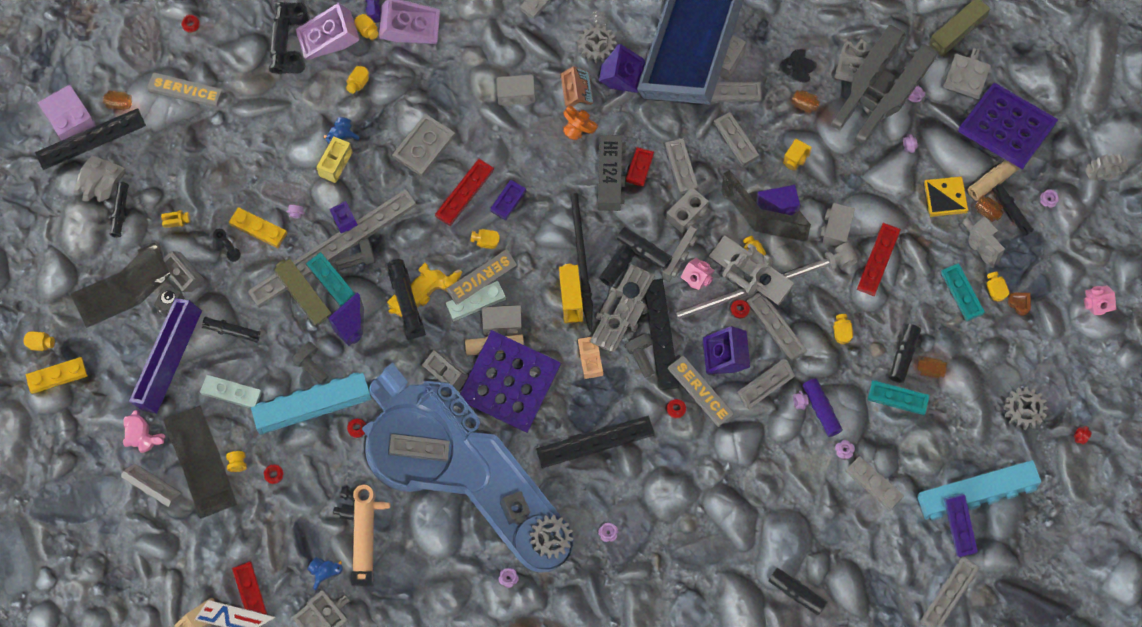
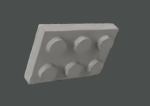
M425 114L392 154V157L423 177L456 136L455 132Z

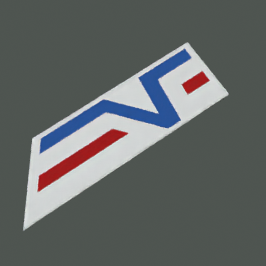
M208 600L195 620L221 627H260L275 617Z

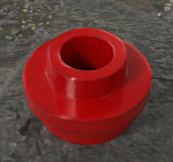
M187 15L183 18L181 25L184 31L192 33L198 30L200 22L196 16Z
M736 300L732 303L731 313L734 317L742 319L748 316L750 306L746 301ZM742 306L744 310L739 311L737 307Z
M671 400L667 405V413L672 418H681L686 413V405L682 400ZM679 406L680 410L675 411L673 407Z
M362 419L351 420L347 426L349 435L354 438L364 436L365 432L362 428L366 423ZM355 425L360 426L359 430H354L353 428Z
M1079 427L1076 430L1074 437L1077 444L1081 443L1084 445L1092 435L1089 427Z
M269 465L264 471V478L270 484H277L283 479L284 472L279 465ZM277 472V476L272 478L271 474Z

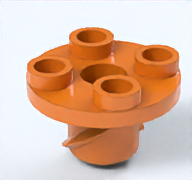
M568 105L563 112L565 118L569 121L566 126H563V132L572 140L581 138L583 131L593 134L598 128V125L589 119L590 114L584 110L579 112L574 107Z

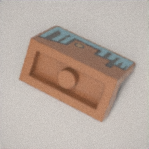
M573 66L561 73L566 107L568 105L573 107L580 102L588 105L593 104L588 71Z

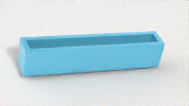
M352 373L344 379H333L325 385H314L306 391L298 390L287 397L279 396L274 401L268 403H257L255 407L251 408L257 431L261 435L372 399L364 374Z
M1032 460L920 492L917 499L925 520L931 518L934 521L947 514L944 498L963 493L966 496L969 510H973L986 502L994 504L1000 501V498L1007 497V499L1017 497L1018 493L1026 492V494L1035 492L1041 484V479Z

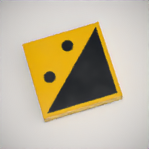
M962 176L924 181L930 217L968 213Z

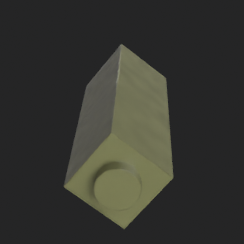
M973 0L931 36L929 46L938 51V54L943 57L988 17L990 8L981 0Z
M284 259L276 265V269H274L276 276L315 327L319 326L331 316V312L292 260L288 259L285 261Z

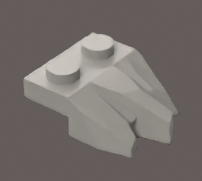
M862 39L856 46L847 40L842 47L835 78L852 82L853 75L873 47L866 49V42Z
M92 155L80 170L74 193L83 191L82 201H89L94 196L97 197L99 202L109 199L116 190V183L125 174V168Z

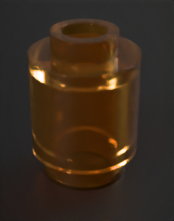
M108 90L103 96V104L109 109L125 111L131 108L132 96L127 94V92Z
M796 90L791 101L795 107L812 113L813 110L817 111L820 105L818 96L804 90Z
M982 196L974 207L978 210L979 214L991 222L994 220L999 221L1004 214V211H1002L1003 206L990 197Z
M924 356L923 360L919 359L917 371H920L921 376L937 379L939 377L944 378L947 362H942V359Z

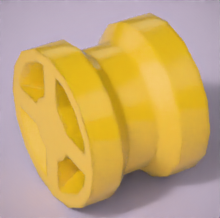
M243 451L227 453L226 459L229 462L227 470L229 472L246 470L247 464L244 462L246 453Z

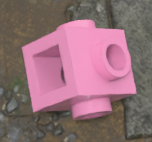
M694 258L688 262L680 278L688 282L690 287L700 290L704 286L708 287L713 280L712 274L714 269L707 262Z
M1108 285L1095 286L1090 290H1085L1086 298H1084V305L1094 315H1104L1106 312L1116 310L1115 292Z

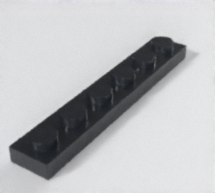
M137 108L36 151L35 154L41 168L45 170L143 128L146 124Z
M663 278L655 279L651 282L646 292V301L661 391L679 388V381L668 369L676 360Z
M648 415L536 448L541 467L546 468L655 436Z

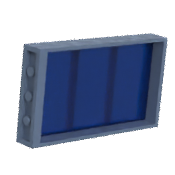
M667 0L637 88L642 98L711 104L743 0Z

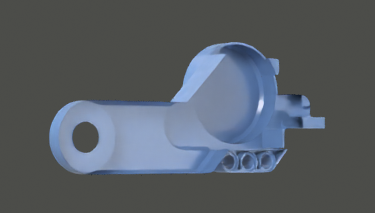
M393 363L387 366L383 373L372 381L369 388L371 396L384 412L374 422L371 421L362 428L367 435L365 445L367 462L374 475L385 485L399 491L415 492L428 489L466 494L516 558L532 571L550 572L566 562L571 555L573 541H568L571 548H564L566 554L563 555L559 552L558 558H555L554 554H552L551 558L547 559V554L540 557L539 553L534 552L532 544H530L532 537L529 536L530 533H535L532 526H539L537 520L540 519L543 522L546 515L549 520L552 515H555L556 520H559L561 516L496 435L475 433L480 426V420L455 387L449 383L425 381L422 385H410L405 388L408 381ZM441 391H447L450 397H443ZM454 406L460 407L461 410H462V412H461V413L455 412L454 409H453V407H454ZM465 422H472L474 428H468ZM397 434L449 441L448 460L444 462L388 455L390 435ZM521 491L531 513L526 518L527 521L518 525L516 523L509 525L500 502L503 497ZM517 506L511 507L513 512H521ZM546 524L543 528H552L554 524ZM560 528V530H559L560 536H561L562 538H564V533H563L562 529ZM554 545L553 550L559 549L560 546Z

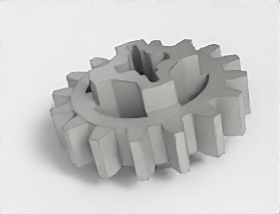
M599 24L596 25V28L589 25V30L584 28L583 34L579 33L578 52H582V58L587 56L588 62L591 59H594L595 63H597L598 59L604 62V58H608L610 53L616 48V36L612 35L611 29L606 31L605 25L602 28H599Z
M1105 154L1101 158L1098 157V160L1091 161V164H1087L1085 170L1089 180L1102 181L1104 179L1110 181L1112 178H1116L1117 175H1122V172L1127 171L1129 166L1125 156H1121V154L1108 156V154Z
M1025 387L1023 391L1017 388L1016 393L1012 391L1009 394L1010 397L1006 398L1005 402L1007 404L1004 406V410L1008 411L1005 417H1011L1009 423L1016 422V428L1023 425L1024 430L1027 429L1028 425L1032 429L1035 428L1036 424L1041 425L1042 419H1045L1047 416L1044 412L1048 410V407L1043 406L1046 403V399H1040L1042 393L1036 395L1035 389L1030 392L1028 387Z
M546 515L543 522L540 519L537 520L539 526H532L535 533L529 534V536L534 537L530 544L536 545L534 552L537 550L541 551L540 557L547 554V559H550L551 555L554 554V557L558 558L559 552L563 555L566 554L564 548H571L568 541H573V538L569 537V534L573 531L567 530L566 527L569 523L563 524L562 517L556 520L555 515H552L549 520ZM546 524H554L552 528H543ZM560 528L562 529V531H563V533H564V538H562V537L560 536V533H559ZM553 532L556 540L550 542L546 533L550 534ZM538 535L541 536L543 539L542 546L539 543ZM550 546H560L559 549L549 550Z

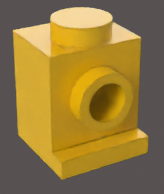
M795 138L784 155L783 164L790 170H797L799 165L803 166L807 157L809 158L812 147Z

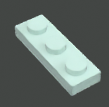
M496 281L483 287L461 303L456 305L453 300L446 302V306L454 322L482 310V307H490L506 300V297L499 282Z

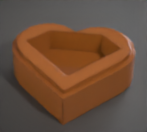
M1015 292L1010 294L1007 300L1008 305L1011 308H1015L1017 314L1027 315L1031 309V293Z

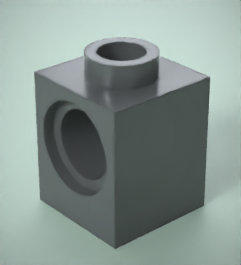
M521 491L503 497L500 502L509 525L512 523L518 525L527 521L526 518L531 512ZM517 506L521 512L515 513L511 507Z

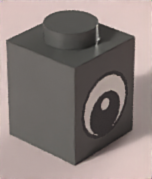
M164 285L154 303L158 311L157 313L167 317L174 299H185L182 292Z

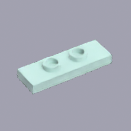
M206 375L200 393L252 408L259 402L262 391Z

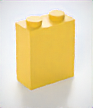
M565 264L559 267L564 323L583 322L578 265Z

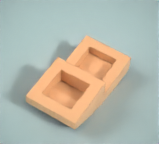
M592 337L577 339L584 379L603 376L599 346L590 342Z

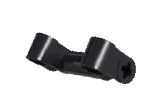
M278 2L275 4L276 17H274L270 53L272 61L269 71L273 74H299L305 70L306 66L300 52L287 51L289 25L302 26L309 21L310 16L303 3Z
M392 260L387 264L392 288L396 293L407 340L425 336V329L422 319H420L404 260Z

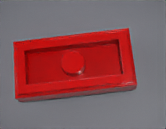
M636 147L626 182L644 187L654 157V151Z

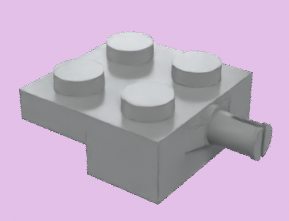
M976 48L972 50L970 57L955 54L943 88L979 99L991 65L977 60L980 50L977 49L976 55H974Z
M986 217L975 225L969 218H966L962 224L970 232L968 238L970 247L980 253L982 260L986 264H989L992 268L995 267L1005 250L995 239L998 230Z
M321 590L292 619L299 627H346L349 622L342 614L341 608L350 601L344 595L335 603Z

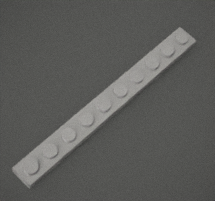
M405 189L357 220L358 225L350 231L342 234L338 232L293 261V263L304 278L313 274L306 266V263L321 252L329 262L333 261L359 244V240L370 237L417 206L416 202ZM273 274L248 290V293L258 308H260L287 289L276 274Z

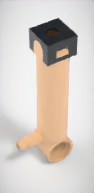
M359 485L353 494L355 501L351 585L374 586V509H389L390 502H374L376 497L374 490L368 485ZM365 490L369 491V498L362 501L360 493Z

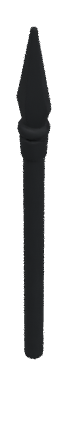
M572 193L571 202L581 277L582 307L589 330L592 332L593 301L588 280L578 193Z

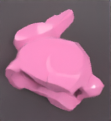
M134 410L131 415L124 417L125 439L123 444L125 447H138L139 452L144 453L151 450L154 445L164 443L166 438L164 434H149L150 426L145 418L140 416L138 410Z

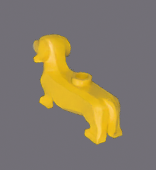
M424 263L418 269L421 276H418L411 284L417 308L420 305L425 306L430 300L429 296L437 289L448 293L446 288L459 281L463 272L456 270L450 276H446L440 270H430L428 265ZM393 295L387 301L390 308L388 312L391 314L396 313L402 317L397 297Z

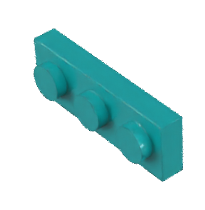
M321 252L306 263V266L340 307L355 295L353 290Z
M958 263L941 270V275L966 322L984 315L985 311L960 264Z
M872 380L867 400L925 415L930 395Z

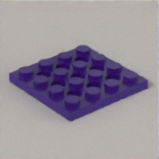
M994 82L961 124L958 132L1023 170L1054 128L1058 119ZM997 103H1002L1005 107H1001ZM1017 112L1020 116H1016L1013 113ZM989 114H993L996 118L990 117ZM1029 122H1034L1037 126H1033ZM1008 123V124H1010L1012 127H1011V128H1010V127H1007V126H1005V124ZM984 125L987 129H982L980 126ZM1021 133L1027 134L1028 137L1022 136ZM996 135H1001L1004 139H1000ZM1013 144H1016V145H1018L1020 148H1019V149H1018V148H1015V147H1013L1012 145H1013Z
M491 330L460 395L469 406L528 433L562 363ZM498 351L506 353V358L503 361L496 360L495 355ZM521 359L524 363L521 369H514V360ZM534 367H538L541 370V374L537 378L530 375V371ZM491 368H495L498 372L497 376L493 379L487 377V371ZM509 376L515 379V384L511 387H507L504 384L505 378ZM524 385H531L532 393L524 395L522 387ZM481 386L489 388V393L486 396L479 395L478 390ZM497 395H506V402L504 404H497ZM517 402L524 404V409L520 413H516L513 410V406Z

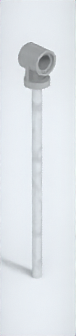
M848 242L836 247L834 254L831 251L826 252V259L782 275L790 280L829 266L830 270H835L837 264H840L841 268H847L856 264L859 260L852 244ZM743 288L676 312V316L679 320L749 294Z

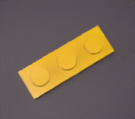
M239 207L229 221L230 226L275 248H279L287 235L285 229Z
M82 357L25 374L31 394L88 377Z

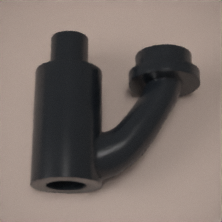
M216 229L213 232V248L220 251L226 247L228 250V260L231 262L238 261L241 257V252L226 237L225 230Z
M342 486L340 498H344V500L350 498L354 502V493L350 490V486ZM342 505V507H334L333 514L340 515V519L354 521V506Z

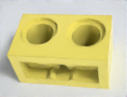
M333 136L316 167L319 177L334 183L338 181L353 153L349 142Z

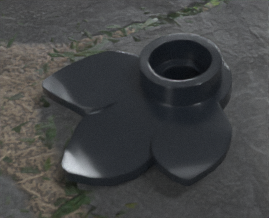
M797 49L791 53L790 57L782 61L781 69L785 74L791 75L794 80L804 83L810 81L809 74L816 69L818 64L811 59L805 58V49Z

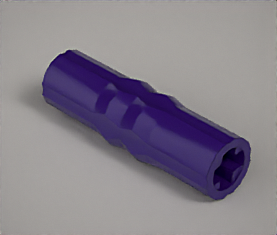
M814 378L805 382L802 386L827 436L833 437L838 435L843 429L818 380Z

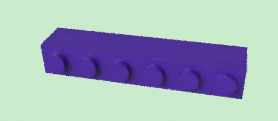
M174 299L130 397L129 402L142 411L157 414L202 313V310L191 301Z

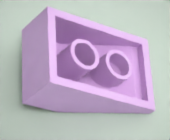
M386 0L381 6L379 38L393 42L436 44L438 40L440 9L404 0Z
M337 3L295 29L305 60L346 49L360 40L351 11L340 3Z
M70 85L38 102V105L61 141L96 126Z

